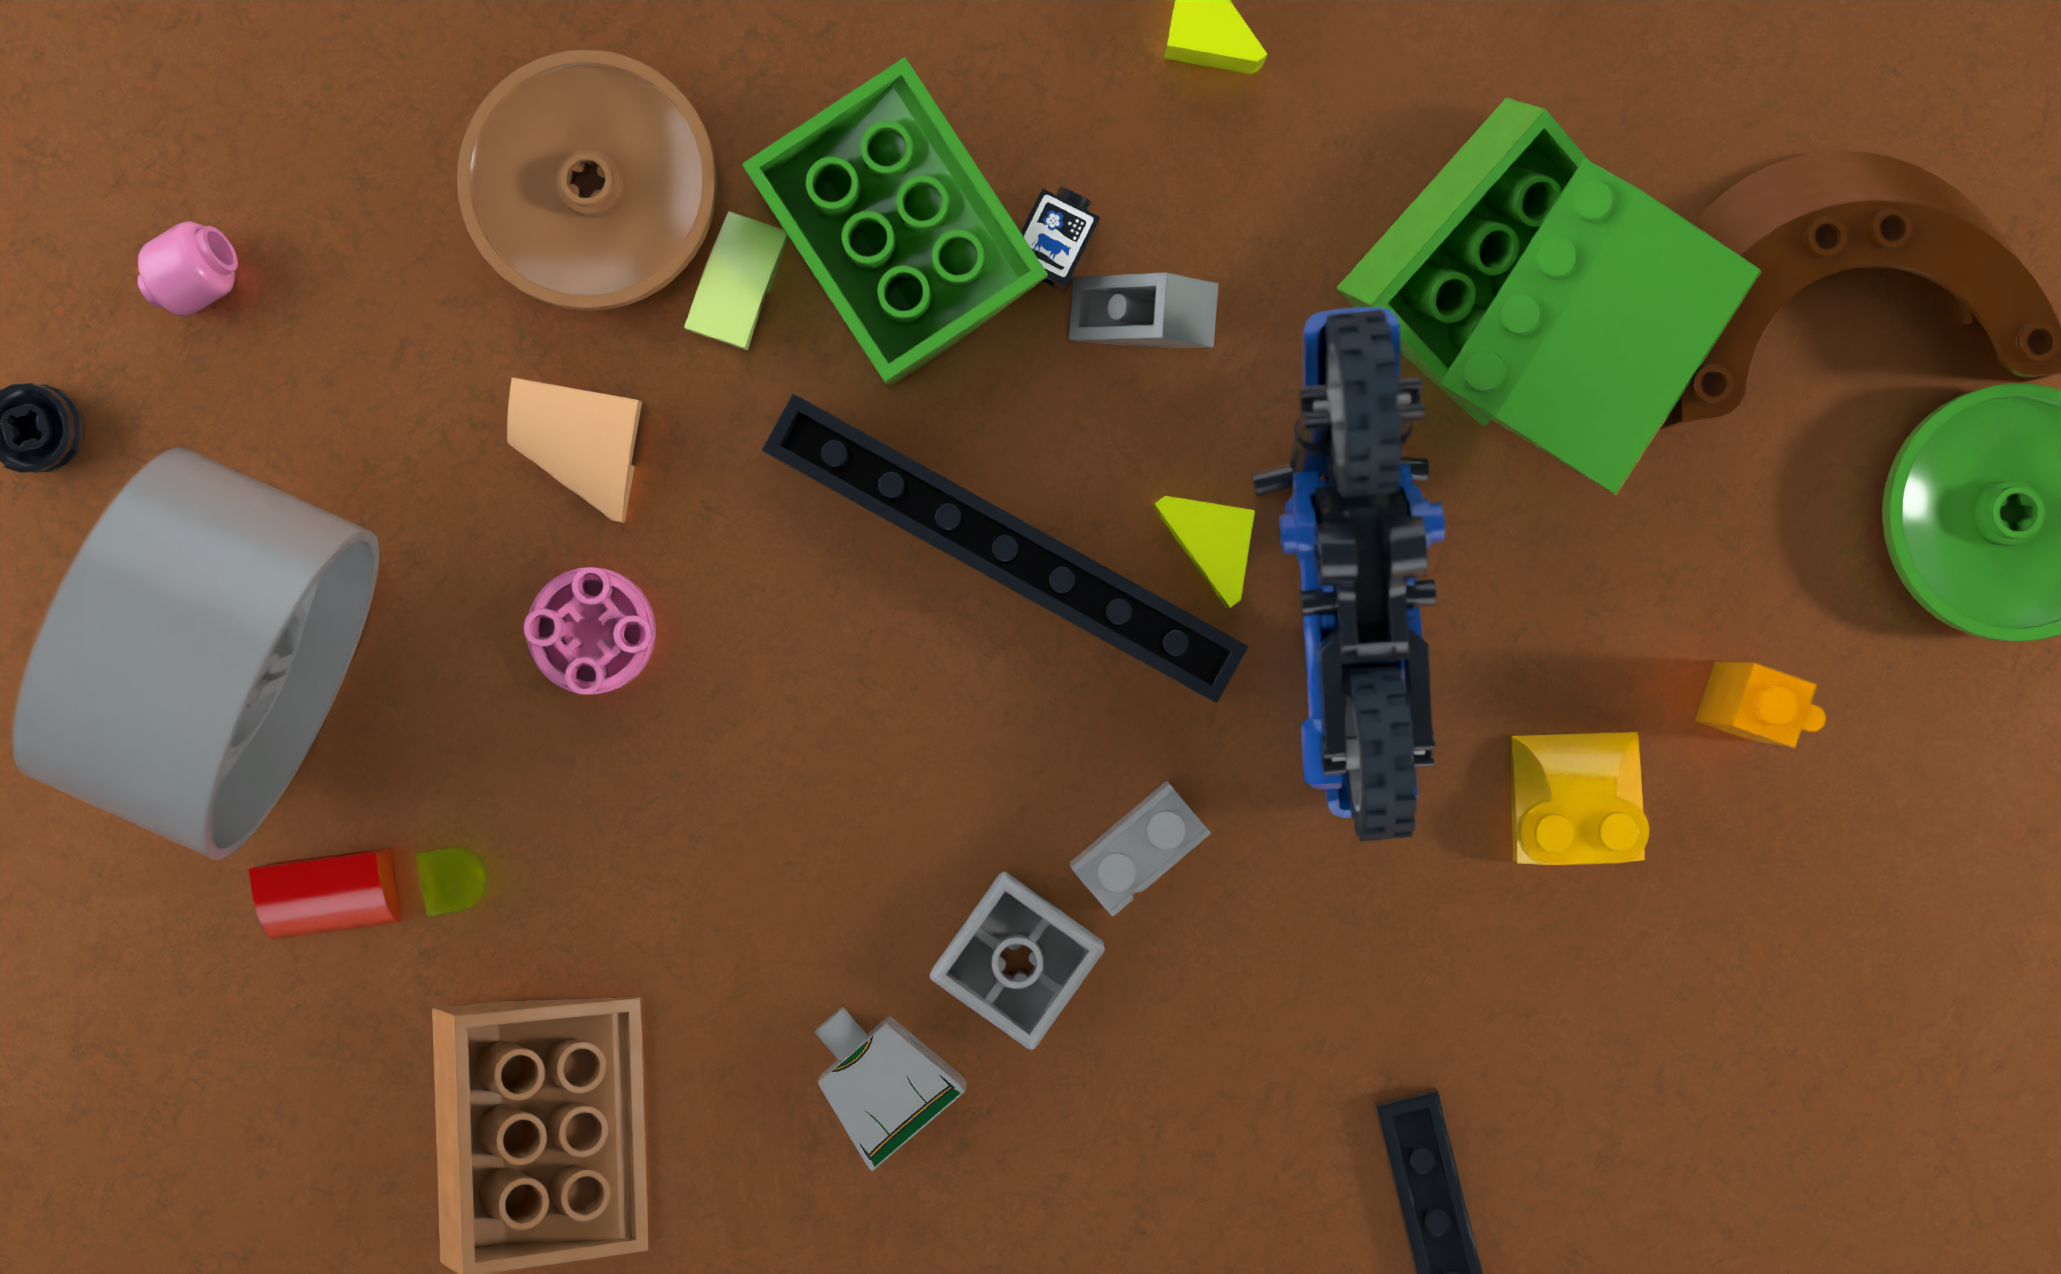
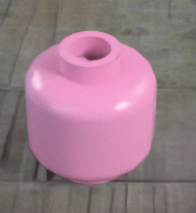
M185 221L170 228L141 248L138 255V268L140 272L138 286L143 296L153 306L163 307L172 314L184 317L190 316L222 298L232 290L235 282L234 270L238 266L237 256L229 240L218 229L209 225L205 227L199 223Z

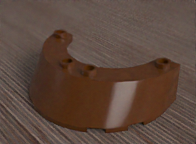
M1830 151L1792 157L1769 165L1745 177L1727 189L1692 222L1694 226L1759 268L1761 273L1660 429L1672 428L1696 420L1717 418L1729 414L1737 408L1746 393L1747 376L1756 346L1775 314L1795 294L1811 283L1840 271L1867 267L1892 268L1922 276L1939 284L1957 297L1964 326L1981 324L1996 349L1999 361L2008 371L2021 376L2022 382L2035 381L2061 374V325L2047 296L2035 278L1994 225L1974 203L1940 177L1902 160L1868 152Z

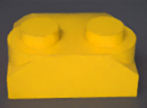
M1638 732L1509 736L1513 862L1517 864L1572 865L1645 860L1644 848L1649 839V824L1643 812Z

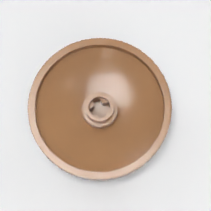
M572 50L547 55L529 62L504 78L486 96L473 115L462 141L457 165V191L462 217L469 235L485 260L500 276L529 296L547 304L573 310L598 311L630 305L645 299L673 281L687 267L704 242L711 226L717 200L718 175L716 159L707 130L691 103L671 81L648 65L624 55L600 50Z

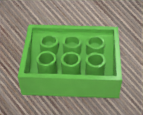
M906 57L742 163L748 176L888 389L944 353L1048 277V273Z
M1507 97L1336 288L1354 308L1381 307L1395 314L1400 325V353L1483 426H1486L1491 420L1452 397L1440 383L1583 159H1587L1546 109Z
M1584 158L1440 384L1452 397L1614 495H1617L1759 277L1761 270L1642 190Z

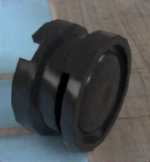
M33 383L12 384L0 390V462L4 464V467L20 473L55 471L69 464L80 451L85 437L84 416L77 402L64 390L49 385Z

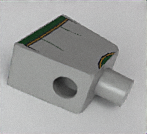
M841 1007L814 1031L837 1058L834 1063L822 1072L818 1080L819 1086L871 1171L876 1169L966 1090L967 1081L958 1071L890 1016L886 1017L866 1034L847 1010Z

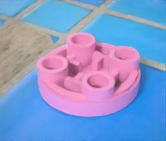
M585 567L562 573L542 588L533 601L529 614L525 619L524 634L535 664L550 681L563 689L582 695L600 694L623 687L644 669L654 649L656 623L647 597L630 579L608 569Z

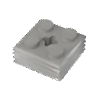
M1001 872L933 966L930 978L1027 1049L1032 1050L1037 1047L1104 953L1105 947L1099 937L1009 873ZM1022 944L1031 949L1029 961L1034 965L1033 969L1027 972L1019 968L1013 975L1007 973L1004 970L1007 959L1001 952L1006 947L1017 950Z

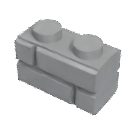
M1165 781L1070 861V866L1113 917L1133 900V894L1137 891L1143 892L1209 836L1211 832L1172 786Z

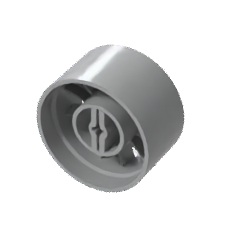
M174 448L160 454L130 480L107 508L80 549L47 613L26 668L14 717L13 753L18 769L28 777L214 860L228 857L250 838L276 805L299 769L328 715L355 653L373 598L380 555L377 536L370 530L187 448Z

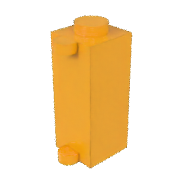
M1715 661L1694 721L1754 742L1795 748L1801 730L1809 732L1820 730L1825 724L1826 716L1820 707L1811 704L1817 687L1814 683L1756 663Z

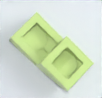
M728 211L692 302L684 326L686 330L748 350L766 293L771 292L788 240V235L784 229Z

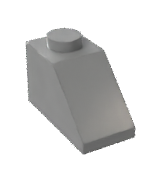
M1167 272L1073 277L1069 340L1164 349L1214 348L1219 284Z

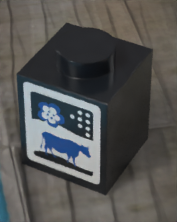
M1060 187L1055 195L1042 188L1021 234L1048 273V277L1041 282L1066 294L1099 227L1100 216L1090 212L1094 205L1090 200L1072 190Z

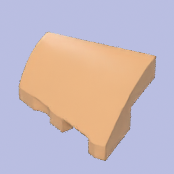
M512 377L507 414V443L598 509L610 520L625 523L635 467L631 465L642 402L637 399Z

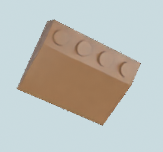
M612 997L497 1001L432 1007L440 1263L457 1274H490L648 1251L640 998Z

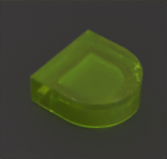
M450 847L416 854L427 917L463 911L478 903L486 893L489 884V873L485 862L476 852L464 847Z

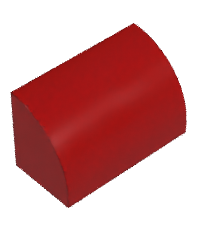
M391 847L266 863L248 869L251 892L258 919L265 933L272 939L401 922Z

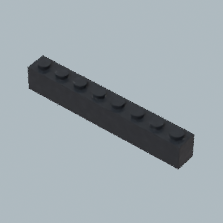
M794 393L762 448V451L1215 703H1218L1249 647Z

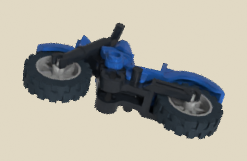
M1381 307L1323 311L1311 315L1306 321L1303 336V386L1299 388L1300 416L1294 427V440L1289 463L1252 473L1257 497L1293 488V495L1285 504V515H1280L1279 529L1283 555L1295 554L1296 559L1300 562L1301 571L1299 601L1304 626L1309 717L1301 724L1303 778L1314 789L1325 790L1327 806L1333 815L1354 820V829L1356 835L1359 836V841L1412 837V831L1415 830L1414 814H1416L1418 798L1415 768L1434 767L1432 750L1436 749V742L1432 728L1428 643L1422 638L1420 607L1436 606V587L1433 579L1417 581V578H1426L1427 548H1431L1432 543L1444 542L1445 522L1441 502L1429 503L1427 498L1422 497L1420 487L1415 486V483L1426 484L1428 481V459L1401 456L1403 445L1411 435L1413 420H1424L1425 405L1421 403L1420 398L1422 379L1421 377L1400 378V325L1395 314Z

